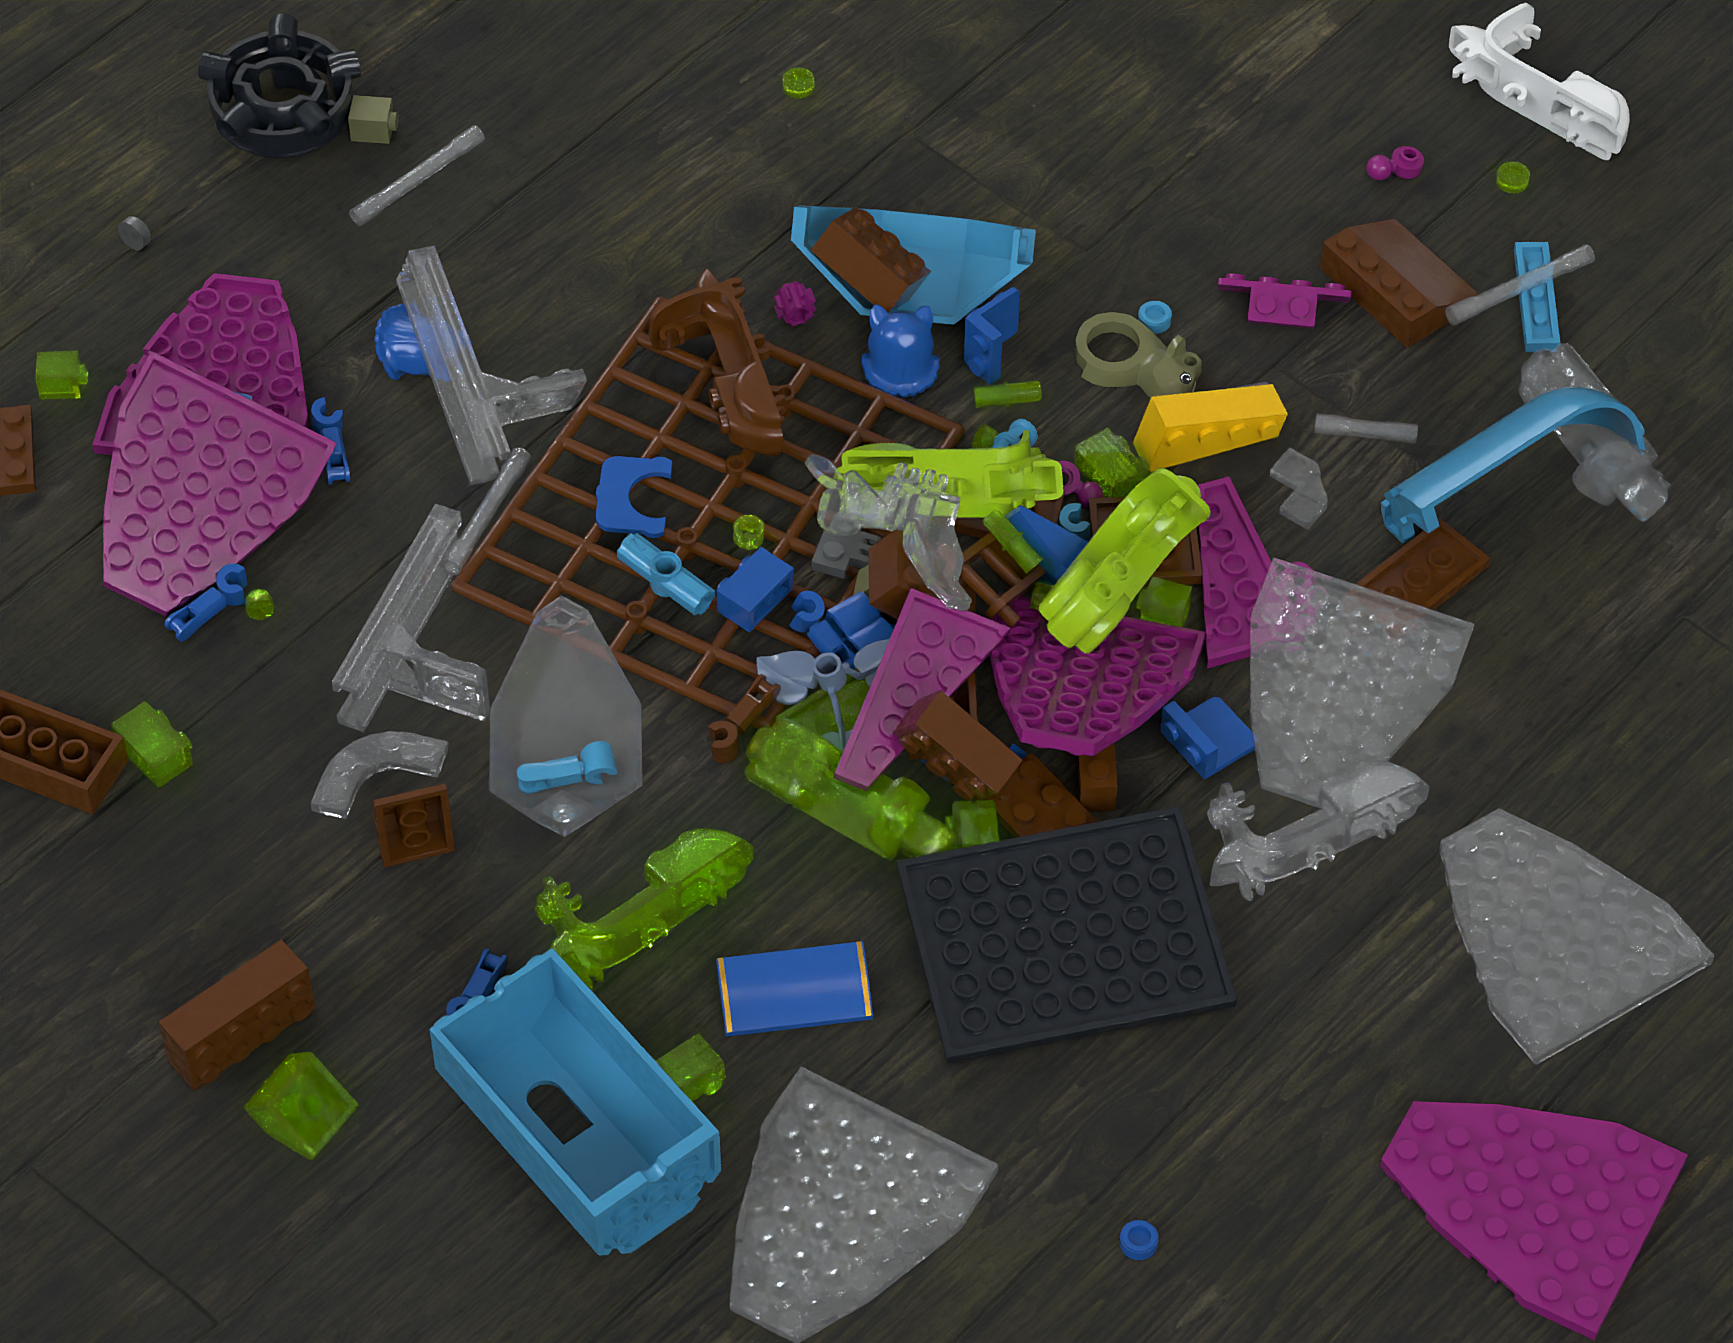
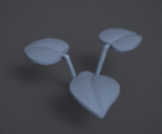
M890 639L873 642L863 647L854 657V666L857 671L850 668L849 663L842 664L840 658L834 653H823L816 659L811 654L803 651H788L773 656L757 657L758 675L763 674L767 677L766 681L772 685L777 683L781 686V691L775 699L776 702L786 705L798 704L806 698L808 688L815 689L818 683L823 690L829 693L838 726V733L827 732L821 735L812 746L811 758L818 772L835 783H844L833 777L852 730L845 732L836 692L845 685L847 680L846 674L857 680L866 678V682L870 687Z

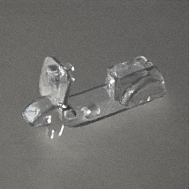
M1560 343L1553 350L1549 348L1536 350L1521 367L1522 382L1518 386V392L1525 404L1543 393L1564 387L1594 389L1613 397L1575 349L1567 343ZM1571 424L1560 426L1552 431L1580 464L1573 473L1572 482L1578 491L1605 506H1610L1618 498L1625 508L1641 522L1647 521L1667 501L1668 493L1666 489L1670 484L1662 479L1663 475L1652 468L1651 464L1658 458V454L1644 435L1645 451L1615 432L1597 425Z
M1382 760L1364 761L1357 765L1353 771L1342 776H1332L1322 784L1318 801L1323 809L1273 833L1260 836L1255 835L1244 822L1253 817L1255 807L1253 805L1247 808L1237 806V804L1242 803L1245 799L1244 791L1234 793L1231 784L1223 783L1220 786L1219 797L1210 801V809L1207 810L1211 825L1215 829H1220L1225 844L1214 859L1210 885L1221 886L1238 882L1242 896L1246 900L1252 901L1253 891L1250 890L1251 888H1254L1256 893L1263 896L1265 893L1264 882L1287 877L1307 867L1315 870L1318 868L1319 861L1327 858L1329 862H1332L1336 853L1374 835L1382 839L1386 838L1385 830L1387 829L1392 834H1395L1397 824L1411 818L1416 813L1418 806L1426 801L1430 787L1417 774L1400 765Z

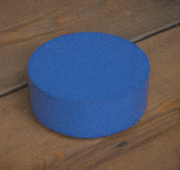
M1134 1220L1127 1223L1120 1233L1119 1244L1121 1251L1133 1260L1150 1258L1158 1247V1232L1147 1221Z

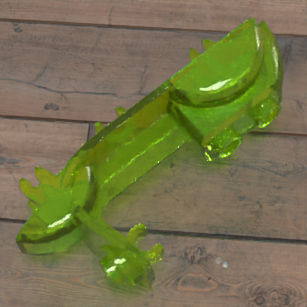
M780 718L775 721L772 728L767 726L759 728L746 747L745 751L750 763L746 767L745 774L749 781L885 859L893 861L899 850L909 858L949 851L955 841L956 833L950 827L924 812L931 798L914 781L905 777H900L894 781L882 774L866 792L834 779L833 777L843 751L819 734L793 720Z
M696 828L692 831H685L674 843L663 850L655 851L647 859L644 866V874L650 886L595 923L582 922L573 914L572 911H576L581 907L582 896L578 894L571 899L564 898L565 895L571 892L568 881L561 883L557 887L552 876L544 877V891L536 897L537 905L535 906V911L544 924L551 923L558 935L553 940L549 950L553 948L587 987L592 990L593 982L589 979L590 977H595L596 981L603 982L604 974L602 969L609 968L626 960L645 946L650 948L653 946L655 939L661 935L666 937L670 929L705 905H718V896L726 899L727 890L744 878L746 867L752 862L754 857L753 845L740 836L728 831L713 828Z

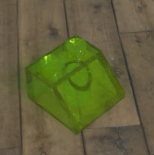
M312 1052L290 1053L243 1108L268 1135L307 1159L313 1160L359 1104Z

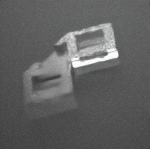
M1290 447L1270 469V477L1294 489L1280 506L1279 514L1309 530L1327 509L1328 499L1326 491L1323 489L1318 463Z

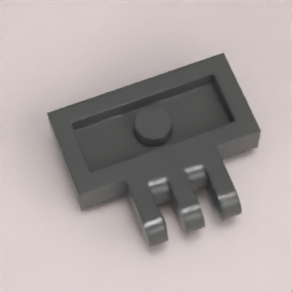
M832 509L812 559L811 570L845 579L849 566L862 569L869 565V548L882 540V538L878 535L863 532L865 517Z

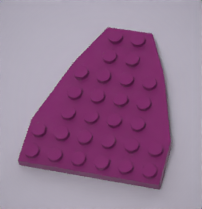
M212 274L204 282V286L187 299L188 305L179 314L173 312L164 321L143 348L144 355L137 364L132 363L126 370L127 377L119 387L114 385L109 392L92 444L94 453L112 455L120 406L151 351L231 391L252 395V401L308 428L309 420L297 334L292 325L279 280Z
M151 351L119 410L103 510V586L165 617L217 583V573L223 566L232 563L241 564L306 504L337 443Z
M1021 597L1010 606L1021 619L1010 628L1009 633L989 654L999 699L1021 742L1032 744L1037 748L1064 750L1073 755L1094 756L1140 727L1194 678L1206 632L1124 616L1096 649L1087 654L1076 646L1072 648L1065 647L1050 634L1047 629L1049 621L1039 611L1042 600ZM999 615L992 620L1009 627Z
M1413 1101L1384 1153L1380 1167L1390 1179L1398 1182L1401 1191L1409 1201L1412 1199L1416 1201L1426 1213L1425 1219L1438 1233L1468 1259L1471 1257L1475 1258L1488 1270L1487 1276L1495 1283L1500 1280L1515 1294L1514 1300L1522 1307L1595 1340L1682 1171L1688 1154L1615 1122L1500 1104Z

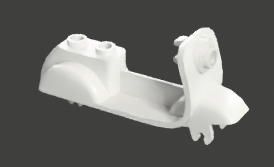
M1523 3L1506 11L1494 19L1486 30L1467 25L1451 27L1449 48L1462 62L1453 68V78L1463 74L1462 83H1468L1477 79L1481 88L1498 102L1565 138L1567 142L1574 143L1576 147L1579 146L1603 160H1609L1612 153L1617 154L1620 152L1626 141L1630 118L1626 100L1619 92L1579 71H1574L1565 81L1560 83L1512 56L1522 48L1529 49L1531 47L1532 39L1530 36L1537 40L1540 38L1541 29L1533 25L1534 8L1530 4Z

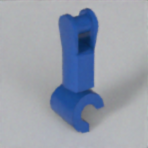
M325 397L320 398L313 403L311 408L312 431L337 443L325 467L327 483L330 485L335 480L345 479V482H350L349 466L341 432L343 430V410H336L332 416L326 417Z
M235 563L223 566L218 571L216 577L218 589L216 590L214 587H211L190 604L171 614L164 623L165 628L174 630L176 638L183 642L204 623L226 608L227 605L239 606L244 604L243 588L248 585L243 566Z
M813 591L800 592L791 606L797 614L789 626L798 632H808V638L821 654L834 653L837 656L839 655L843 660L842 664L849 663L850 668L857 671L854 666V657L856 655L844 644L827 620L820 621L825 610L822 598Z
M485 948L461 997L453 998L447 1004L446 1015L450 1016L462 1008L473 996H490L495 984L506 969L508 956L504 954L502 957L491 954V949ZM485 967H487L489 969L494 970V972L492 973L484 969Z

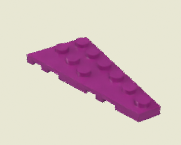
M1230 477L1197 485L1201 492L1200 498L1204 500L1211 511L1208 519L1198 526L1207 668L1304 642L1306 640V631Z
M911 588L833 778L867 792L903 752L904 748L899 744L900 738L893 731L917 699L939 690L951 698L1009 633L1010 627Z

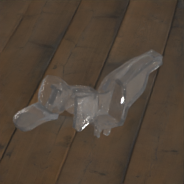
M811 454L805 461L806 467L827 488L820 499L817 516L818 523L822 529L838 536L855 535L859 532L860 526L892 532L896 529L903 531L904 551L927 588L932 590L948 608L960 611H967L969 609L972 599L958 582L964 557L954 530L961 498L945 491L948 484L947 475L940 474L939 481L934 486L933 477L936 474L935 470H926L922 482H919L920 469L912 468L910 477L906 479L905 471L908 465L906 463H899L894 476L889 475L884 481L887 483H885L881 491L872 489L856 471L851 470L845 473L843 477L836 470L833 463L825 457Z

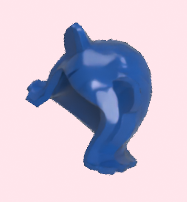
M405 304L389 307L388 310H384L382 318H379L375 328L376 354L379 361L383 363L385 372L388 373L392 380H399L403 374L429 375L436 382L450 383L452 381L450 369L455 362L458 352L467 350L472 344V341L466 335L453 331L447 323L436 318L424 317L418 310H414L413 306H405Z
M873 305L869 318L872 328L868 339L869 352L868 354L864 353L861 357V367L865 373V379L869 381L870 386L893 396L899 395L900 397L907 398L908 396L913 397L917 393L924 392L938 378L937 372L941 361L937 355H932L934 342L930 330L933 322V313L930 307L924 305L913 313L905 311L887 312L881 305Z

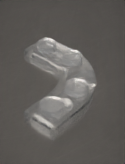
M387 731L372 734L352 742L338 752L327 765L311 801L312 811L346 819L357 791L363 782L373 774L384 770H406L437 778L449 750L448 741L408 732Z

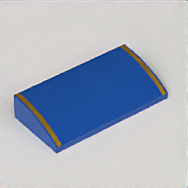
M863 941L716 958L717 979L726 1037L873 1019Z

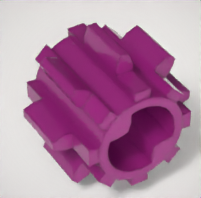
M793 281V283L783 284V287L777 290V296H774L776 302L774 308L779 319L784 318L786 323L796 326L797 324L807 323V320L813 317V312L816 311L814 306L816 300L811 288L806 289L804 284Z

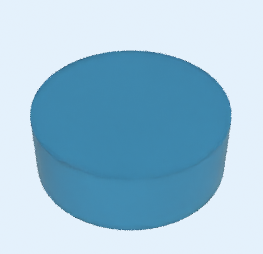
M1149 301L1140 307L1138 320L1154 334L1166 331L1171 325L1172 311L1167 304L1160 301Z

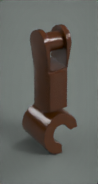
M760 674L741 700L726 716L725 721H716L708 726L710 738L714 740L711 745L714 761L728 763L738 756L740 752L738 734L744 735L761 713L778 697L781 691L779 684L775 683L772 685L766 681L767 677ZM758 693L763 695L760 701L755 698Z

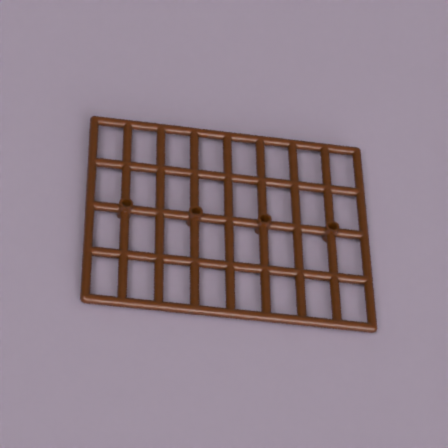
M659 296L652 302L454 579L451 589L461 596L728 715L736 704L699 686L716 661L755 679L759 676L756 663L724 649L739 626L727 618L713 641L709 643L647 615L659 598V595L652 591L651 586L646 590L640 601H632L628 605H624L571 581L589 555L649 582L619 560L616 552L596 544L605 532L598 527L596 521L584 538L521 510L536 488L541 486L596 511L598 500L595 495L547 475L563 450L599 466H602L608 458L613 457L572 439L588 415L651 441L640 458H656L664 447L726 474L710 498L699 495L659 476L648 477L638 483L701 510L690 527L681 528L678 532L665 527L664 536L658 537V539L676 546L673 553L678 555L681 563L684 560H691L697 555L733 572L738 570L742 560L697 541L714 516L777 543L771 554L782 561L789 550L813 559L818 546L798 537L814 513L828 519L832 509L845 512L822 502L834 484V471L842 466V454L849 449L859 447L861 442L866 444L898 443L870 431L885 407L948 433L938 449H954L962 438L965 429L959 423L765 341V345L757 346L756 348L769 347V357L797 369L787 385H779L782 387V393L778 395H785V401L777 406L782 409L780 416L788 417L794 412L849 436L834 460L783 439L784 454L825 471L810 496L746 469L757 454L754 451L743 448L739 455H732L726 460L672 436L688 412L718 425L717 416L720 414L719 410L696 400L712 377L725 375L723 367L720 366L722 363L717 349L714 350L708 360H705L675 346L664 351H657L651 346L650 335H647L650 315L657 306L669 300ZM638 345L699 371L684 395L622 369ZM810 375L872 401L857 425L795 398ZM613 380H616L675 406V408L661 428L657 430L598 404V401ZM747 483L802 508L786 532L722 504L733 488L742 487ZM635 484L634 487L631 489L630 494L633 492L637 484ZM893 517L886 529L865 520L863 532L878 535L883 539L896 529L901 531L910 517ZM512 522L575 549L558 575L495 547ZM487 558L549 586L532 612L469 584ZM849 566L846 574L854 578L838 603L819 595L824 602L825 613H827V610L853 596L860 568ZM793 583V590L787 596L796 599L800 592L810 590ZM562 592L626 620L609 646L545 618ZM717 597L712 600L708 608L714 612H717ZM765 618L754 628L759 632L811 654L815 659L821 655L809 638ZM648 630L703 656L687 680L684 681L622 653L633 634H641ZM774 700L764 716L760 715L751 726L763 732H770L788 705Z

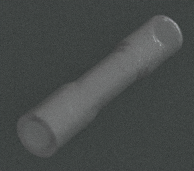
M1316 413L1314 433L1377 438L1389 442L1416 445L1418 424L1393 421L1378 422Z

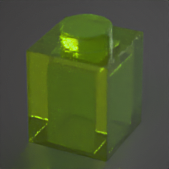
M78 350L37 352L35 379L40 400L81 398L82 384H87L88 374L86 364L80 363Z
M1152 577L1147 590L1141 589L1137 600L1136 608L1141 610V620L1184 627L1191 607L1192 587Z

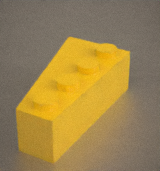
M1273 384L1153 396L1149 401L1133 444L1147 473L1158 468L1171 467L1276 438L1282 429L1288 413Z

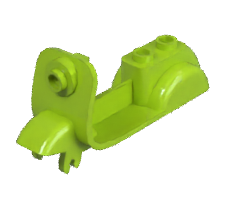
M1029 430L1023 431L1022 439L1017 444L999 448L916 449L913 446L899 443L863 445L845 451L842 454V466L834 471L835 493L837 497L845 500L848 513L861 517H1003L1020 505L1030 510L1036 505L1035 501L1058 499L1063 495L1064 491L1061 464L1056 460L1046 458L1045 454H1041L1039 447H1031Z
M1158 468L1143 479L1105 520L1040 603L1039 611L1049 621L1047 624L1048 631L1062 645L1067 648L1076 646L1087 654L1096 649L1123 619L1132 600L1172 549L1189 532L1208 519L1211 511L1204 500L1200 498V488L1193 479L1180 475L1176 476L1165 468Z

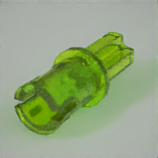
M1006 380L1004 384L974 386L976 408L1006 404V407H1010L1012 403L1039 401L1042 398L1039 381L1008 384Z
M999 509L993 510L984 518V525L1003 545L1001 550H1007L1025 573H1028L1043 560L1023 538L1024 532L1021 531L1019 533Z

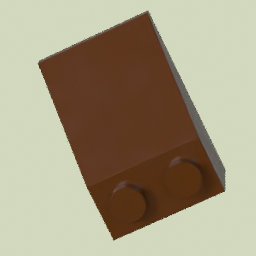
M446 784L373 800L372 818L374 831L384 868L455 851Z

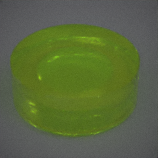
M796 67L789 69L783 75V91L786 95L799 99L811 95L814 91V75L808 69Z
M1519 162L1503 163L1498 168L1496 183L1505 192H1522L1529 184V169Z

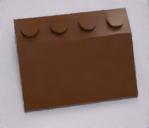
M1396 219L1350 226L1323 242L1320 269L1336 284L1344 285L1345 290L1352 291L1351 297L1407 348L1482 302L1483 297Z

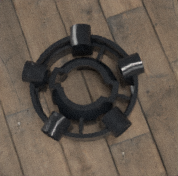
M280 13L271 17L269 31L244 38L230 46L222 54L205 51L199 61L198 76L200 79L207 81L209 106L218 131L235 147L252 155L265 158H292L311 153L323 147L340 133L348 121L353 98L352 79L361 77V69L354 48L340 52L333 44L319 36L297 31V20L289 14ZM271 69L276 89H299L307 92L311 97L299 94L297 97L284 102L263 100L259 97L262 95L259 76L263 71ZM314 69L328 76V82L336 102L329 100L326 81L322 80L321 76ZM234 95L235 104L224 113L221 109L222 103H230ZM296 122V128L292 129L293 123Z

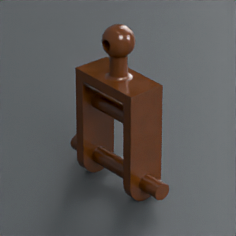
M1001 525L960 555L947 543L937 551L938 555L949 565L944 573L950 579L958 574L990 606L985 615L990 620L999 615L1010 628L1021 619L1010 606L1028 593L1046 573ZM981 557L1011 589L1000 597L969 566Z

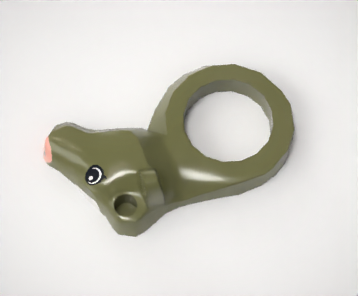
M1116 312L1097 314L1084 321L1079 328L1075 340L1074 351L1077 364L1083 369L1081 377L1095 385L1103 387L1138 385L1151 399L1153 396L1194 392L1197 379L1202 373V360L1197 354L1186 351L1185 338L1177 335L1167 348L1150 329L1128 314ZM1114 332L1131 338L1137 344L1138 351L1125 361L1108 362L1095 357L1089 351L1087 345L1094 337L1102 333Z

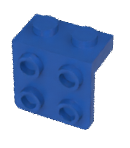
M1015 287L998 293L992 301L981 308L972 310L965 318L963 362L969 366L974 375L982 377L990 385L1000 379L1002 343L1016 334L1018 330L1020 291Z
M1212 697L1187 713L1175 701L1163 707L1161 733L1204 780L1258 747L1256 735L1219 697Z

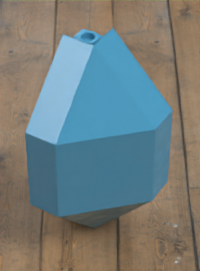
M795 206L791 241L860 315L870 316L873 304L811 251L831 222L853 208ZM863 209L874 217L875 223L880 228L893 233L899 239L900 245L909 253L912 252L920 256L924 260L925 266L931 271L910 300L892 312L905 311L914 313L917 309L926 305L930 307L933 313V323L954 325L1033 263L1036 233L1034 229L966 218Z

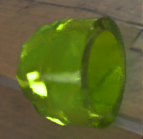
M982 424L974 435L972 448H991L999 433L994 428Z
M255 589L246 596L245 607L250 618L263 620L273 614L274 603L269 592L263 589Z

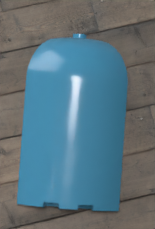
M1564 387L1548 391L1530 400L1384 494L1386 499L1381 502L1384 525L1403 544L1415 538L1413 523L1425 532L1430 533L1439 527L1434 506L1560 426L1591 424L1607 428L1621 436L1640 454L1646 450L1643 440L1645 430L1632 410L1603 392L1583 387Z

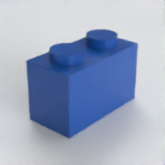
M760 547L752 556L748 555L742 560L738 570L730 578H724L716 589L717 612L750 633L793 590L794 568Z

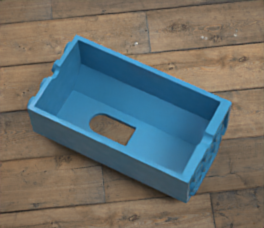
M551 948L542 955L532 957L523 968L514 974L502 977L495 984V992L487 997L483 995L473 996L462 1008L450 1016L441 1017L429 1029L435 1069L598 1255H609L612 1249L616 1248L621 1254L632 1253L691 1212L701 1199L697 1194L701 1190L705 1181L713 1183L721 1172L719 1131L557 952ZM548 1084L560 1089L592 1126L563 1145L527 1103L529 1092L539 1085Z

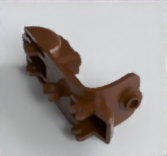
M706 268L699 276L695 289L664 301L651 313L649 319L651 346L657 351H664L678 344H684L685 341L692 338L711 334L725 375L713 377V388L708 390L712 408H718L720 413L717 418L721 434H727L729 441L741 448L768 456H780V453H783L781 425L784 423L785 418L780 416L782 409L777 406L785 401V395H778L782 393V387L769 385L761 361L769 358V347L760 349L756 347L765 345V336L760 333L751 335L744 316L745 309L741 308L742 300L738 299L745 294V288L739 287L742 285V279L733 277L719 283Z

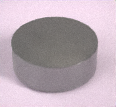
M129 216L118 226L121 239L128 247L134 250H141L151 241L148 227L139 218Z

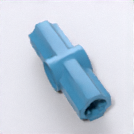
M638 533L629 534L617 550V558L648 580L655 594L662 597H671L693 615H702L715 598V590L682 567L681 559L677 554L669 551L662 552Z

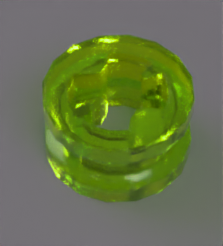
M743 515L735 521L733 525V538L737 546L742 549L752 550L758 548L763 543L765 528L763 521L759 517Z

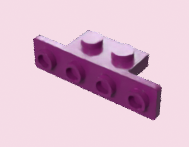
M1226 274L1225 278L1218 279V290L1250 293L1249 323L1314 329L1317 300L1350 303L1352 293L1350 290H1345L1344 285L1334 283L1325 284V288L1312 287V282L1304 280H1293L1292 285L1279 284V279L1272 277H1259V281L1245 280L1246 276L1241 274Z

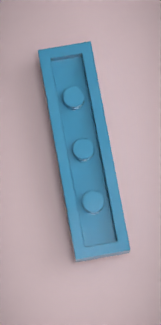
M1515 242L1514 257L1525 352H1559L1560 335L1548 242Z

